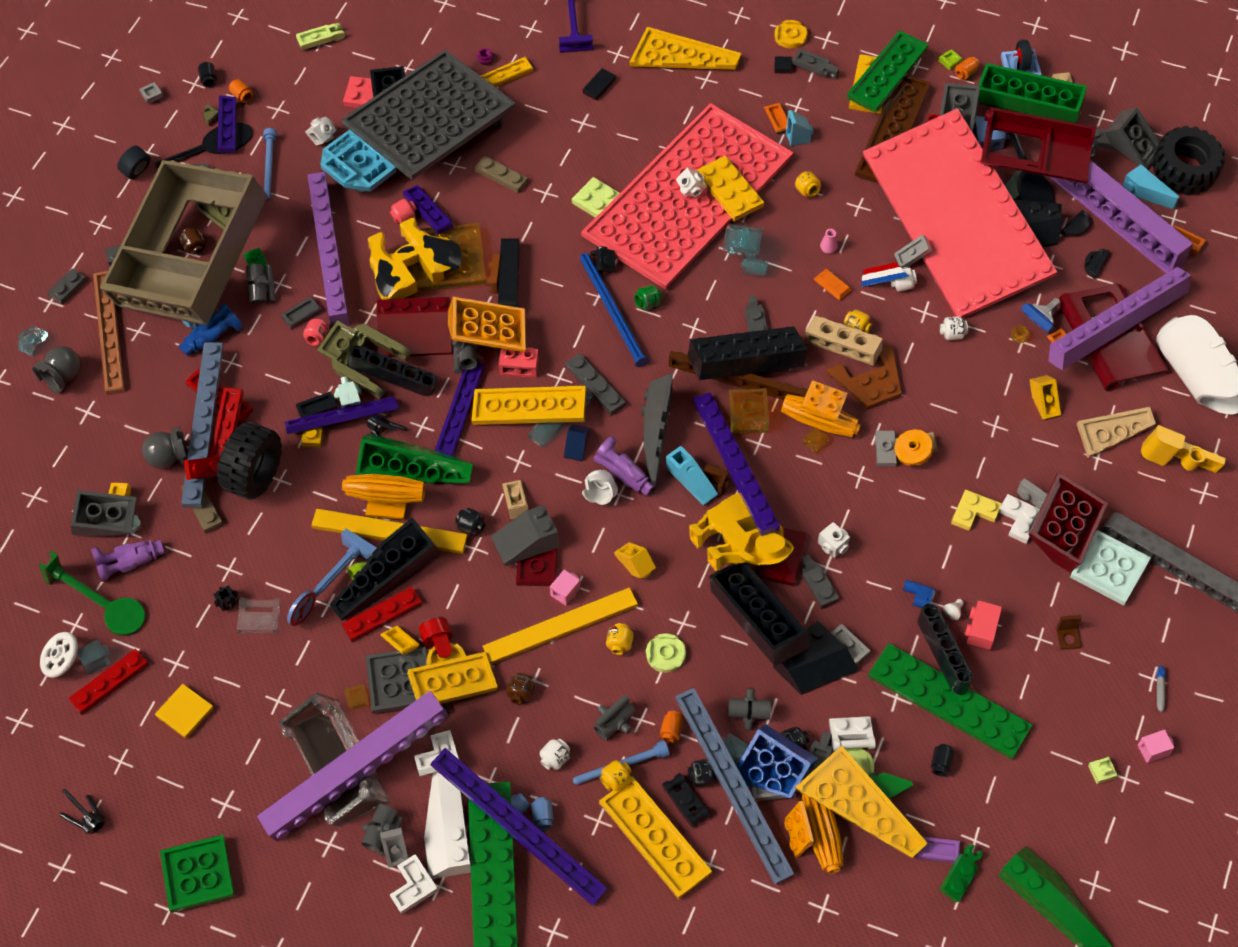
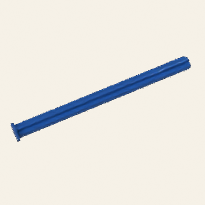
M589 253L581 254L580 260L632 354L635 366L642 367L646 365L649 361L648 357L644 356Z

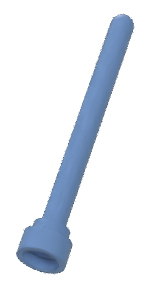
M266 128L263 132V139L266 142L264 191L268 195L266 200L271 198L273 143L277 140V130L273 128Z
M662 740L657 742L653 749L622 759L620 762H626L630 766L655 756L657 758H665L670 756L665 741ZM605 766L574 777L573 783L578 785L602 776L601 770Z

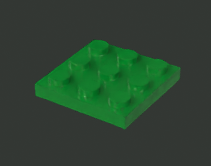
M224 835L160 850L170 913L235 897Z

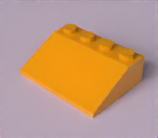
M459 297L452 298L448 310V328L452 340L525 352L524 308Z

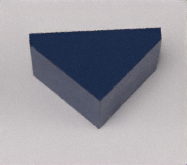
M572 425L568 429L564 458L583 461L591 428Z

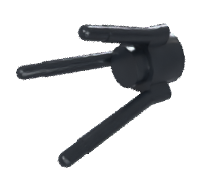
M375 414L367 421V427L371 429L370 434L380 436L378 433L384 432L386 428L396 431V428L407 431L406 427L388 421L383 417L380 418Z
M66 789L62 790L67 798L84 815L82 818L83 824L62 812L59 813V816L81 828L86 834L98 832L105 823V817L99 812L90 795H86V799L94 813L92 811L87 812Z

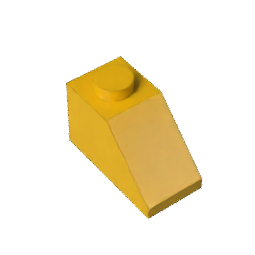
M1048 375L1029 379L1032 398L1042 419L1061 415L1056 379Z
M628 542L614 552L619 561L635 577L645 578L651 574V571L656 569L647 549Z

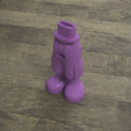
M610 436L600 446L593 460L597 464L610 469L609 472L627 487L633 488L638 493L641 491L645 496H648L654 487L649 482V477L645 478V473L625 453L620 456L616 453L614 447L617 440L614 436Z
M148 540L149 544L147 541L116 546L114 548L115 552L103 553L98 547L91 548L101 582L107 581L112 574L118 571L122 573L129 572L145 565L151 560L157 559L156 556L165 554L161 540L154 542ZM118 560V563L106 565L108 563Z

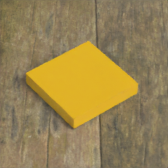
M182 684L155 713V716L187 739L214 708L210 703Z

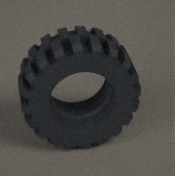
M1189 126L1177 127L1173 131H1168L1161 138L1153 156L1152 166L1155 175H1158V179L1164 182L1167 187L1174 189L1173 191H1181L1183 194H1189L1190 192L1196 194L1200 191L1208 190L1215 183L1225 163V152L1221 148V143L1216 141V137L1213 134H1208V131L1204 129L1202 131L1199 127L1195 126L1193 128H1189ZM1184 154L1191 156L1200 165H1188L1182 162L1176 155Z
M247 422L238 426L234 433H231L229 440L224 445L223 451H221V458L217 466V480L223 490L247 500L255 499L267 490L268 485L273 481V476L276 475L277 467L280 464V456L282 455V442L276 431L253 422Z

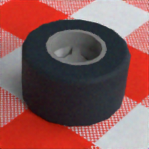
M135 145L123 153L118 161L117 168L127 178L133 180L149 166L151 157L142 148Z

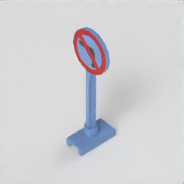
M345 529L341 533L342 544L349 548L346 551L347 554L320 581L313 591L307 590L296 599L287 616L288 624L291 626L301 624L310 614L316 597L334 581L346 566L359 555L367 560L370 556L374 555L377 547L350 530Z

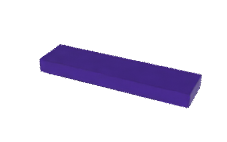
M219 96L218 152L235 153L236 97Z
M419 185L403 191L405 199L408 202L413 201L417 208L416 211L438 235L453 228V223Z

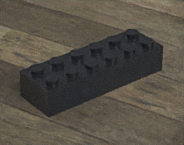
M795 326L690 339L687 357L698 379L707 380L804 367L808 349Z
M747 563L731 564L709 575L713 595L774 666L809 649L808 632Z

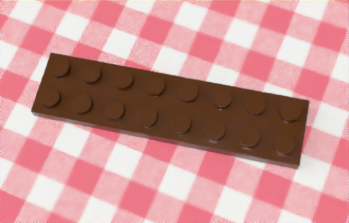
M908 75L905 76L886 100L865 150L913 128L931 82ZM862 155L855 176L879 183Z

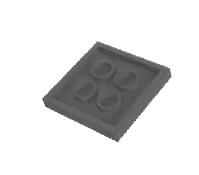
M426 646L418 647L406 655H402L398 650L365 655L372 714L405 709L416 701L407 672L408 669L426 665Z

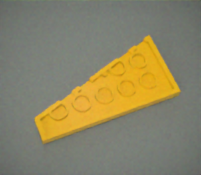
M647 27L629 61V66L736 70L741 59V53Z
M840 746L794 787L796 790L910 858H913L928 844L843 746Z

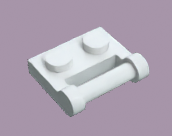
M870 717L829 719L833 751H836L840 746H843L845 749L865 747L875 749V738Z

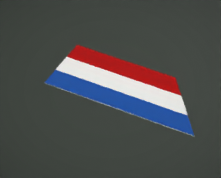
M896 262L863 269L861 287L909 276Z

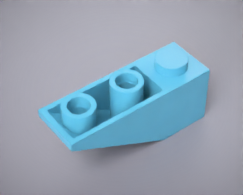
M682 446L666 456V469L703 506L718 496V493L694 458Z

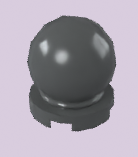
M56 346L47 352L44 356V362L38 361L34 364L32 371L39 381L44 380L49 385L47 387L54 393H60L65 388L64 382H69L77 377L81 369V361L79 355L72 348Z
M180 426L172 428V433L170 434L164 431L150 434L143 441L141 450L145 462L158 469L170 467L177 460L184 464V461L188 459L185 453L187 446L183 432H180Z

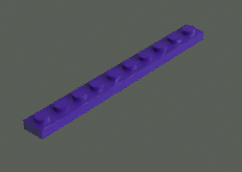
M711 392L693 397V403L760 535L764 536L780 531V525Z
M444 748L431 762L430 766L591 906L606 891L607 887L449 750Z

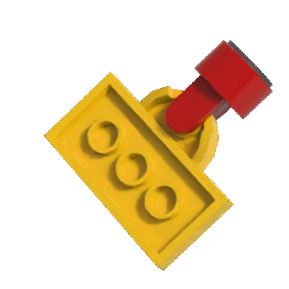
M436 616L421 623L419 632L423 644L426 647L433 648L429 650L425 666L408 669L407 672L416 700L428 691H431L436 696L440 704L497 691L498 686L486 652L466 656L461 646L450 643L449 640L453 635L448 620L445 617Z

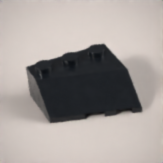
M818 620L806 630L808 632L809 649L776 666L773 665V668L801 695L820 688L830 681H837L847 674L859 672L848 649Z

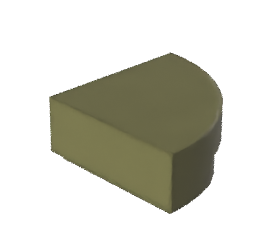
M209 104L204 108L203 114L204 121L208 126L218 119V111Z

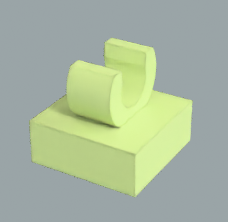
M1109 757L1090 762L1088 765L1096 784L1115 779L1118 776Z

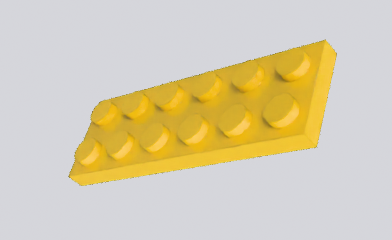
M586 386L475 389L472 424L585 422L587 389Z
M633 776L631 781L619 791L613 790L599 800V804L678 900L712 874V870Z

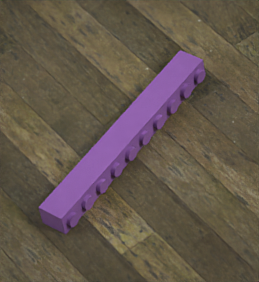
M325 172L307 174L331 328L337 320L350 326Z
M1176 267L1050 344L1048 362L1061 370L1069 367L1189 292L1191 274Z
M428 691L257 816L272 839L275 841L284 839L292 829L303 825L313 814L321 812L329 802L339 799L343 792L354 788L365 776L372 775L377 767L391 761L395 754L406 750L414 740L424 737L428 730L442 724L449 715L431 691Z

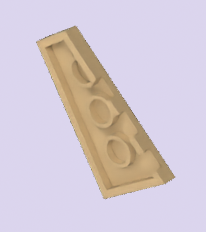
M1145 407L1081 420L1077 422V427L1087 457L1090 458L1154 427L1156 423L1151 408Z

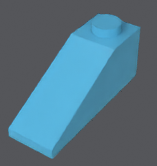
M1139 165L1126 174L1123 187L1138 198L1170 209L1176 208L1179 196L1144 166Z

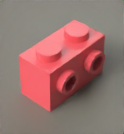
M528 347L525 352L501 348L499 359L500 375L537 378L538 349Z
M978 600L976 607L971 608L969 618L973 620L966 627L965 636H968L966 644L987 650L991 649L1001 606Z

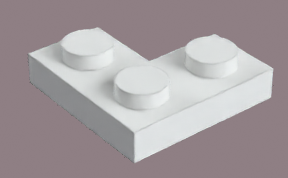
M1007 494L999 509V513L1016 520L1008 536L1026 544L1030 538L1028 535L1031 530L1030 524L1040 509Z
M451 730L430 735L434 750L414 756L419 776L437 772L430 764L444 748L458 758Z
M416 854L397 866L407 884L390 894L401 915L438 892V888Z

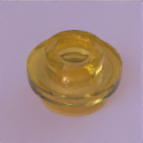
M1018 325L1011 330L1010 336L1013 341L1024 343L1029 338V332L1025 326Z

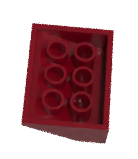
M450 297L377 300V331L408 348L411 351L410 356L452 355V339L448 328ZM378 347V353L388 357H396Z
M1057 473L1028 535L1053 563L1071 572L1081 565L1108 503L1062 474Z

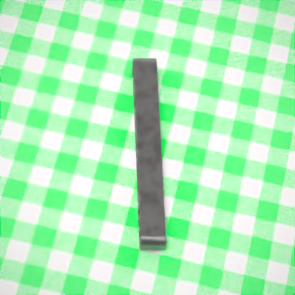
M1117 512L1111 514L1102 527L1104 534L1151 557L1150 562L1238 613V582Z

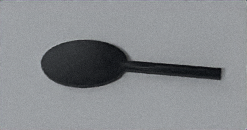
M236 122L235 150L244 146L252 137V130L247 124ZM218 127L205 135L202 145L163 160L179 161L204 150L213 154H223L218 152ZM162 160L154 163L157 169L159 168Z
M1009 133L1018 158L1027 160L1017 134ZM1020 172L1017 178V190L1021 200L1054 202L1051 186L1043 175Z

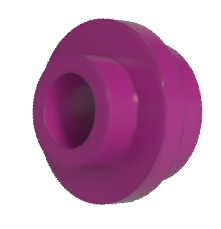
M488 48L479 50L477 54V60L481 64H489L494 59L493 53Z

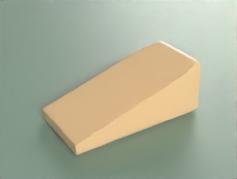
M521 480L502 484L510 519H515L528 510Z

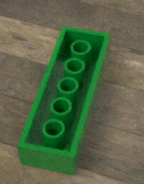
M986 63L978 84L980 86L978 102L1030 115L1077 123L1086 98L1087 86Z

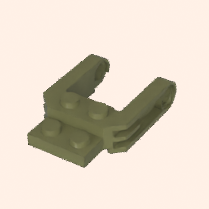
M337 320L317 349L318 353L332 360L333 370H335L339 377H348L349 382L353 381L362 390L381 399L386 390L372 383L369 378L348 366L347 359L350 348L356 345L367 348L369 343H373L404 361H407L411 351L365 324L351 328Z

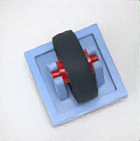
M1019 40L1015 51L1001 52L1003 67L1042 75L1035 50L1031 49L1028 40Z

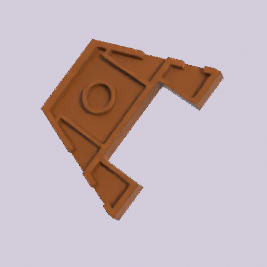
M892 345L882 348L878 357L882 366L852 378H850L842 363L830 367L826 371L830 378L833 377L839 386L847 389L850 395L867 410L901 397V388Z

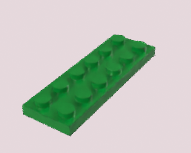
M899 30L850 89L846 98L876 113L927 51L929 44Z

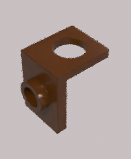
M1081 615L1061 616L1056 627L1061 650L1080 649L1081 645L1077 628L1082 619ZM1071 635L1074 637L1075 642L1067 644L1064 642L1063 637Z

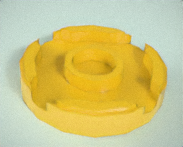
M785 20L775 28V41L784 48H798L807 40V28L802 26V23L799 21Z

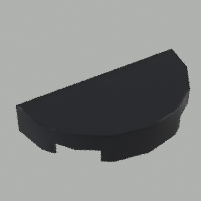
M1082 209L1061 230L1060 234L1069 237V235H1083L1089 227L1090 219L1088 214Z
M1100 249V251H1091L1086 256L1084 268L1086 273L1093 279H1096L1110 250Z

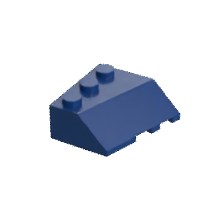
M765 724L755 733L737 768L747 786L754 788L756 784V787L767 790V792L792 798L797 792L794 787L810 774L818 758Z

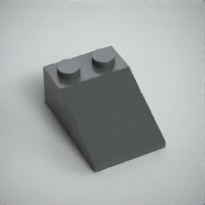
M945 83L940 116L958 108L974 134L980 86Z
M1137 107L1121 111L1104 133L1113 147L1138 166L1142 165L1147 169L1153 161L1159 140Z
M77 490L70 525L72 535L98 537L131 534L137 497Z
M544 505L525 511L491 536L504 566L560 547L558 531Z

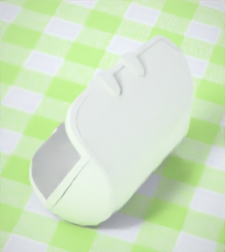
M1188 315L1172 318L1159 330L1156 338V343L1165 358L1169 361L1198 404L1219 413L1238 414V366L1236 359L1226 348L1224 339L1217 334L1215 329L1205 319L1199 316Z

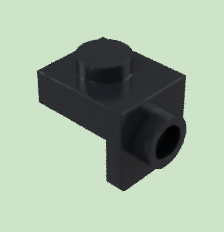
M601 246L597 247V250L590 252V256H596L597 271L615 272V250H609L607 247Z

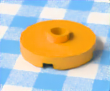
M922 430L906 431L899 436L895 443L897 458L908 466H918L925 463L933 453L932 439Z

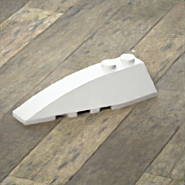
M433 772L424 835L428 873L431 879L471 873L461 792L439 772Z

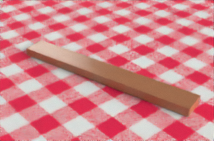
M105 271L94 273L93 277L106 395L125 392L116 305L100 289L108 272Z

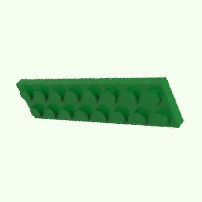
M890 643L887 644L868 674L870 679L1011 760L1032 727L1031 723L971 689H968L963 695L954 693L943 673Z
M510 782L487 783L511 804ZM468 799L473 947H518L513 837Z

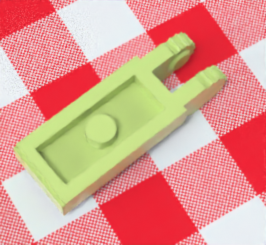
M335 23L298 33L296 38L301 50H305L333 40H342L345 38V33L341 30V24Z

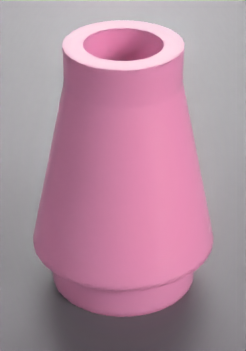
M834 229L826 230L825 236L820 243L822 251L826 254H832L838 248L836 231Z

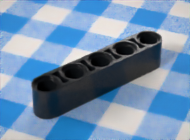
M501 238L498 304L517 307L519 238Z
M356 345L349 350L347 364L354 370L423 396H429L434 391L437 379L434 374L362 346Z
M925 604L918 617V625L951 690L956 694L963 695L970 687L973 674L938 607L934 604Z

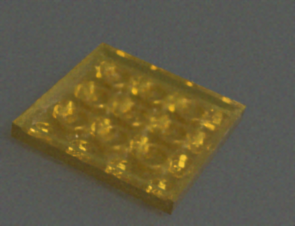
M479 223L453 225L452 229L439 235L432 228L420 229L431 236L447 237L457 243L461 249L462 262L458 269L444 273V280L436 284L432 283L419 262L413 264L412 274L416 281L417 291L486 284Z

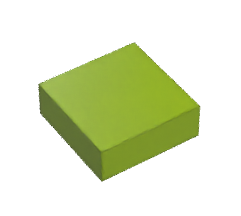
M951 49L941 55L938 61L948 70H952L963 61V58Z

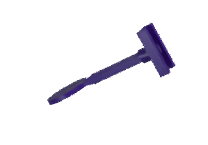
M568 0L571 33L569 37H559L560 53L593 50V36H580L577 27L575 1Z

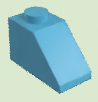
M789 110L786 136L790 146L810 143L811 135H813L812 125H809L807 118Z

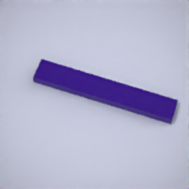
M477 363L474 369L463 370L435 451L454 457L474 400V390L478 389L485 370L484 364Z
M393 396L288 420L284 423L287 434L399 408L396 398Z

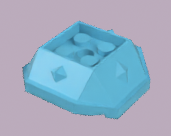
M351 130L345 132L322 151L321 169L344 188L353 189L359 193L364 191L371 192L397 172V168Z

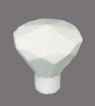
M957 599L953 603L946 604L943 608L944 614L951 620H959L961 607L964 602L961 599Z

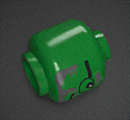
M654 285L641 287L634 295L636 306L644 311L659 307L662 300L661 291Z

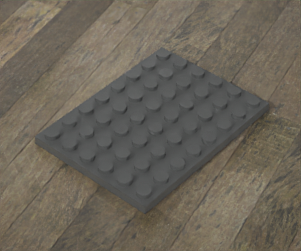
M445 49L342 118V124L413 180L515 109L516 105L514 101Z

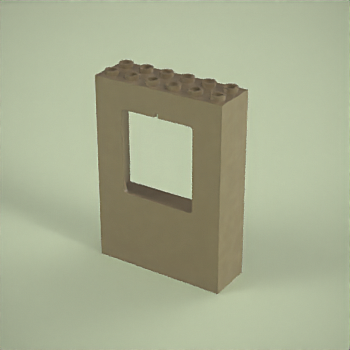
M162 160L100 289L117 307L207 326L268 195L255 180V177L248 173L239 174L235 171L228 172L219 168L211 169L202 165L199 167L190 163L182 164L174 160ZM190 201L233 209L209 262L164 254Z

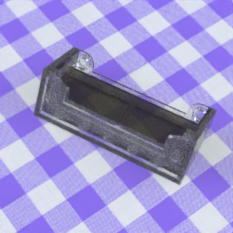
M319 693L313 694L279 721L282 727V734L287 739L290 738L295 741L312 776L359 742L338 699ZM376 772L370 776H365L354 788L347 789L341 794L339 799L327 804L328 807L324 809V818L328 824L342 827L376 810L379 804L385 805L390 801Z

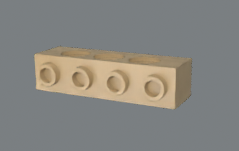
M814 315L805 331L806 343L874 366L882 351L883 338L862 332L859 329L850 328L842 323L830 321L824 317Z

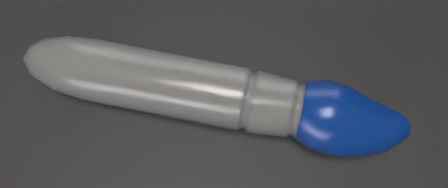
M1160 665L1156 673L1157 708L1160 712H1163L1165 708L1166 671Z

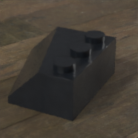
M1013 199L1042 248L1058 245L1062 204Z

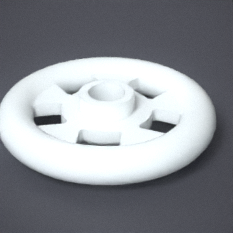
M60 632L54 635L45 645L40 657V668L47 677L55 678L63 675L74 663L78 652V642L72 633ZM51 662H52L54 665H53V667L50 669L49 666H50V664H51Z

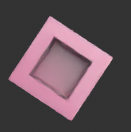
M563 570L551 584L550 596L567 606L580 590L579 577L572 572L569 573Z
M1162 730L1142 737L1138 747L1146 763H1150L1170 756L1174 749V742L1171 736H1168L1166 731Z

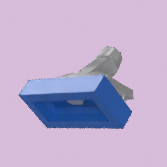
M1054 298L1047 306L1025 303L1021 310L1049 335L1055 332L1053 315L1058 312L1059 309L1057 307L1061 302Z

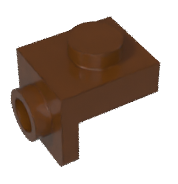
M707 464L704 474L711 483L718 485V495L721 496L724 490L727 491L730 484L728 471L718 466Z

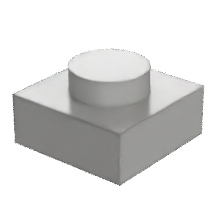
M155 82L139 89L147 104L163 98L162 92Z

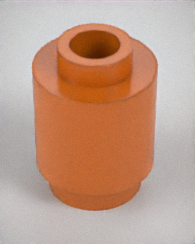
M968 57L955 67L956 76L961 80H966L976 73L980 67L978 59Z
M241 79L233 80L230 83L229 92L240 102L248 103L252 100V89Z
M676 711L667 712V715L663 718L659 733L662 740L667 743H674L679 740L684 723L683 715Z

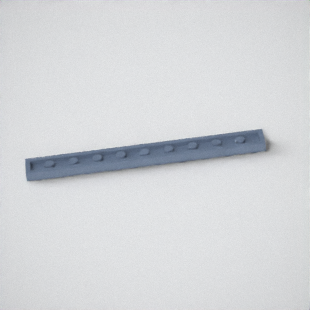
M204 343L187 460L209 457L224 349L223 343ZM185 474L182 507L202 508L206 478L186 480Z
M695 688L677 695L675 700L774 885L793 876V870Z

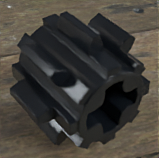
M229 585L223 588L219 587V590L213 594L216 599L214 601L215 606L220 607L223 612L228 609L233 610V607L239 603L236 598L238 596L237 591L232 590Z

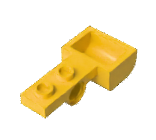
M1160 425L1142 443L1141 453L1143 457L1161 466H1166L1175 456L1181 459L1182 466L1188 471H1193L1199 466L1217 473L1224 466L1226 458L1216 453H1211L1201 449L1199 446L1184 442V435Z

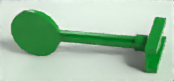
M53 551L49 553L51 561L46 566L42 563L39 565L43 580L49 585L55 579L62 580L106 609L104 621L112 633L119 636H128L136 633L142 627L145 621V612L137 600L119 598L113 602L108 601L67 574L61 566L58 555Z

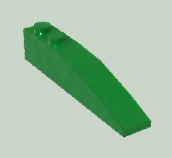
M366 434L361 439L355 475L401 476L427 483H469L473 463L421 446Z
M1025 846L1002 868L998 877L1078 947H1112L1060 875Z

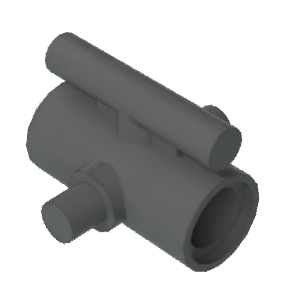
M262 264L246 266L247 290L250 303L266 302V293H268L269 302L276 301L272 265L264 266L265 274Z
M453 340L454 373L460 374L462 369L472 370L477 366V362L481 363L484 357L477 351V344Z
M747 688L744 698H729L728 717L743 718L745 729H753L755 719L770 720L771 700L756 699L755 688Z
M624 694L610 708H606L604 705L599 706L597 711L602 715L595 721L593 728L602 739L608 740L617 730L623 731L626 734L632 731L627 721L636 713V710L628 702L630 699L627 695Z
M379 804L372 820L363 824V830L366 833L361 844L365 848L376 851L380 856L385 857L380 833L398 829L403 818L396 815L397 812L393 808Z

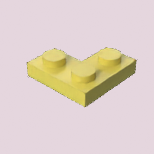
M965 490L951 524L969 531L975 516L995 522L1002 503Z

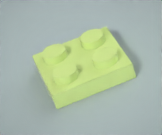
M593 177L572 198V204L596 218L620 193Z

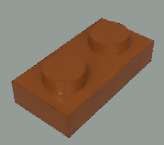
M493 254L492 261H489L488 271L491 273L487 275V286H490V294H498L500 254Z

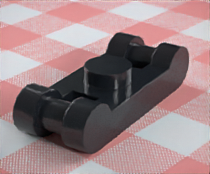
M681 773L676 774L671 781L667 780L662 783L663 789L692 828L701 819L705 820L710 817L707 808L699 801ZM679 786L681 791L676 793L674 788ZM693 809L697 810L695 814L690 813V811Z

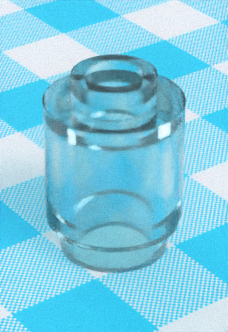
M748 255L747 258H743L741 269H743V273L761 277L766 275L769 263L765 262L764 259Z

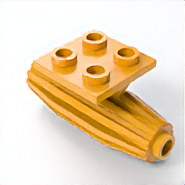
M813 380L805 397L787 394L781 408L782 413L798 422L831 434L852 437L853 434H858L861 425L858 424V419L841 410L848 393Z
M378 474L350 475L343 479L342 491H345V494L368 501L365 516L404 520L407 503L424 501L425 482L401 476Z
M802 793L803 801H799L785 817V828L790 836V848L794 852L795 858H798L805 850L812 846L823 871H828V874L837 873L844 864L841 837L834 812Z

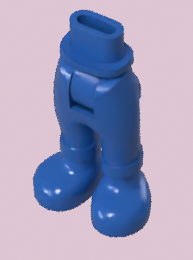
M223 303L219 306L217 313L212 314L207 326L200 324L192 329L191 333L184 338V342L178 347L188 356L192 352L196 353V349L198 351L202 350L204 343L216 341L229 327L237 331L242 330L244 327L237 316Z

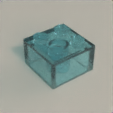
M728 224L725 231L723 250H727L729 254L742 252L745 253V256L755 257L756 254L759 255L764 228Z

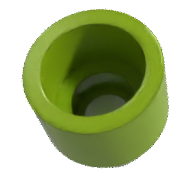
M355 563L347 568L352 580L354 575L358 571L360 572L366 563Z

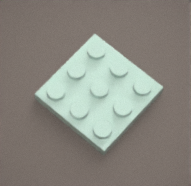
M1097 530L1081 565L1073 570L1070 578L1124 606L1151 557Z

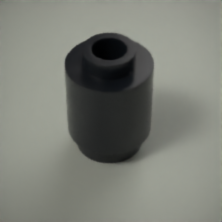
M210 62L201 63L198 66L200 82L207 88L215 86L217 76L214 64Z
M940 744L934 748L931 762L933 774L946 777L951 772L955 751L951 749V746Z

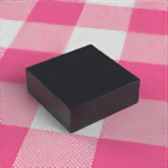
M775 56L774 73H791L792 57Z

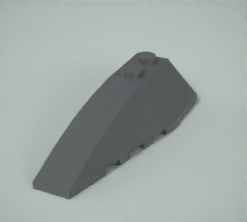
M668 374L650 382L649 389L645 390L644 400H647L646 405L643 404L641 415L644 416V458L649 482L654 485L652 489L654 491L656 490L672 399L673 374Z

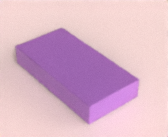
M923 837L928 844L915 855V859L947 863L955 862L960 850V841Z

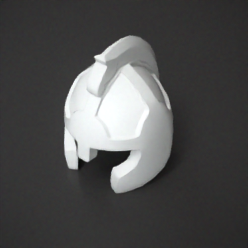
M606 470L592 471L584 480L586 489L582 491V494L591 503L604 505L617 495V484L611 473Z

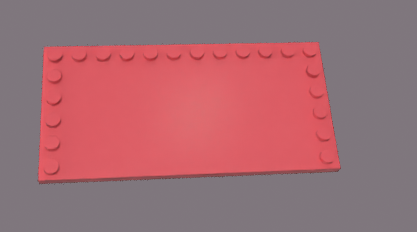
M710 103L581 232V236L598 247L605 246L609 250H615V258L666 290L733 220L707 188L696 198L685 196L680 191L676 178L687 167L697 170L726 156L758 194L791 160L793 152Z
M957 108L863 151V156L911 240H915L922 234L927 236L932 251L922 257L954 315L965 318L1057 276V271L994 167L980 164L982 148Z

